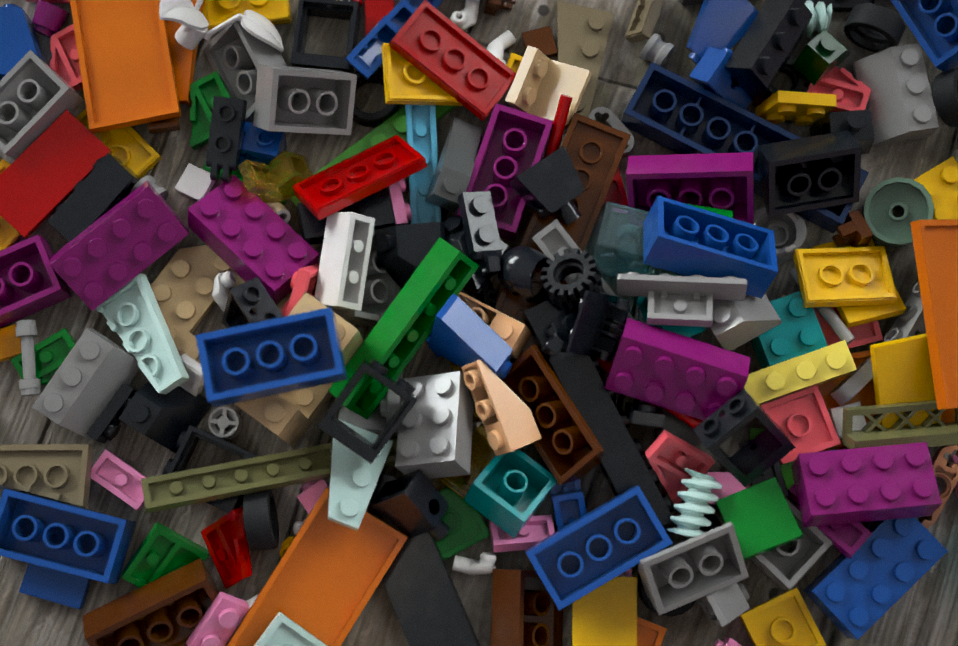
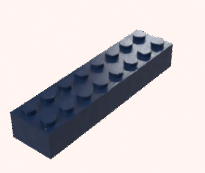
M651 62L621 120L628 129L677 154L753 152L754 193L763 197L758 175V145L801 138ZM863 169L860 171V189L869 172ZM853 203L795 213L805 220L834 233L838 226L843 225Z

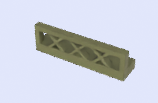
M936 400L843 408L842 444L848 449L927 442L928 447L958 445V408H955V422L943 423L938 417L946 409L937 410ZM918 410H924L929 416L921 425L914 426L909 419ZM887 413H895L899 417L891 428H884L879 424ZM865 415L870 420L861 430L852 431L853 416Z

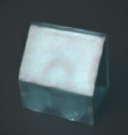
M607 201L592 254L601 274L616 278L617 274L629 272L652 275L654 267L643 263V222L649 213L648 211Z

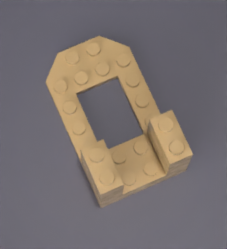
M207 245L179 249L150 285L179 355L182 356L185 353L198 363H200L197 340L192 333L216 304L212 297L214 278L221 271H231L237 278L234 287L245 283ZM305 292L288 316L328 307ZM291 293L277 304L281 313L284 304L290 299ZM334 312L344 364L346 366L364 341L357 328ZM333 383L234 404L294 448L333 396L328 391Z

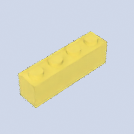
M843 340L749 373L743 389L759 405L806 388L851 374L857 369L847 343Z

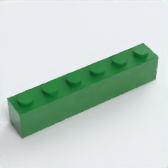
M439 237L345 366L347 380L334 382L328 391L337 397L364 359L369 363L373 359L380 362L389 369L386 375L396 381L431 333L436 314L452 294L458 296L479 265ZM365 372L343 405L363 418L368 419L389 388Z

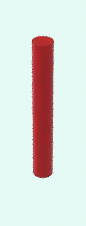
M564 94L560 96L544 158L560 147L573 98Z

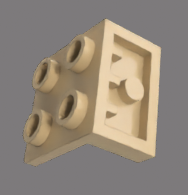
M527 46L505 101L516 110L554 122L561 94L571 96L573 98L565 127H569L592 74L587 69L551 60L538 48Z

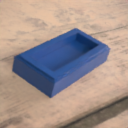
M28 563L19 592L76 609H82L92 579Z

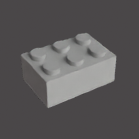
M258 64L253 126L273 132L351 135L357 75L338 70Z
M461 371L404 378L405 381L415 388L413 394L417 396V401L398 426L395 467L404 475L420 470L428 479L470 475L474 399L470 389L464 382V374Z

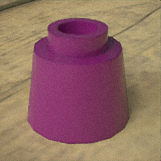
M38 0L32 24L35 25L34 31L50 38L52 34L60 31L69 13L51 3Z

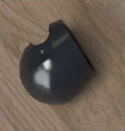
M527 246L510 249L500 260L501 271L498 272V279L509 293L515 296L521 295L529 303H542L549 298L544 286H542L540 292L535 296L533 295L531 288L532 275L535 268L542 269L547 267L546 261L550 258L540 251Z

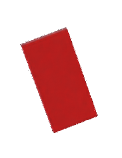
M426 0L421 3L388 45L482 121L486 119L495 104L499 102L512 85L516 75L513 70Z
M66 110L0 175V215L27 239L53 213L55 207L64 202L73 193L74 186L80 180L86 179L93 171L95 162L108 153L112 154V151Z
M395 135L294 184L292 189L295 196L318 220H321L426 168L427 163L425 157L400 136Z

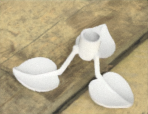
M160 0L159 19L182 24L174 36L180 45L189 50H194L202 38L209 40L212 35L236 21H241L242 27L257 39L269 44L281 53L284 50L276 27L266 17L255 11L246 10L244 15L238 13L213 29L208 30L209 23L199 11L204 0H197L195 6L191 0Z

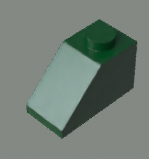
M823 30L807 43L792 66L815 85L843 62L851 52L830 33Z

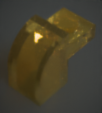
M282 151L268 164L246 159L238 166L248 192L257 193L264 203H276L295 196L292 186L313 176L305 156L288 151Z
M483 423L479 425L472 435L470 475L438 478L462 498L467 495L474 480L495 457V453L487 441V433Z

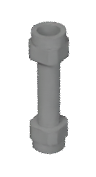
M36 320L16 321L15 328L16 337L21 338L23 379L19 380L21 396L40 395L41 379L36 378L34 337L38 336Z

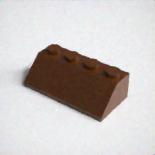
M531 345L513 363L505 379L501 380L531 409L542 439L533 442V444L561 486L581 479L601 463L604 449L537 346Z
M199 558L82 615L85 640L89 646H187L186 641L219 594L218 589L202 559Z
M493 569L491 646H562L563 609L559 610L536 570Z

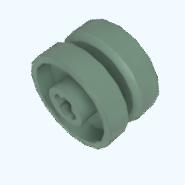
M894 177L883 180L872 188L864 202L862 215L873 233V240L883 246L898 248L913 243L910 222L933 220L934 205L931 195L922 184L911 178ZM902 208L904 212L901 214V217H895L892 214V209Z

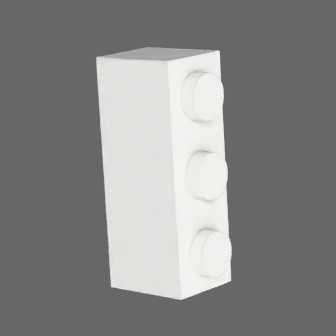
M335 212L327 216L314 296L315 299L326 307L336 310L361 311L375 218L354 212Z

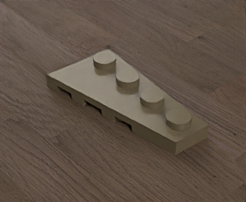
M557 0V61L584 68L591 72L592 75L576 111L577 114L588 118L614 13Z
M0 444V485L88 509L94 446L90 444Z

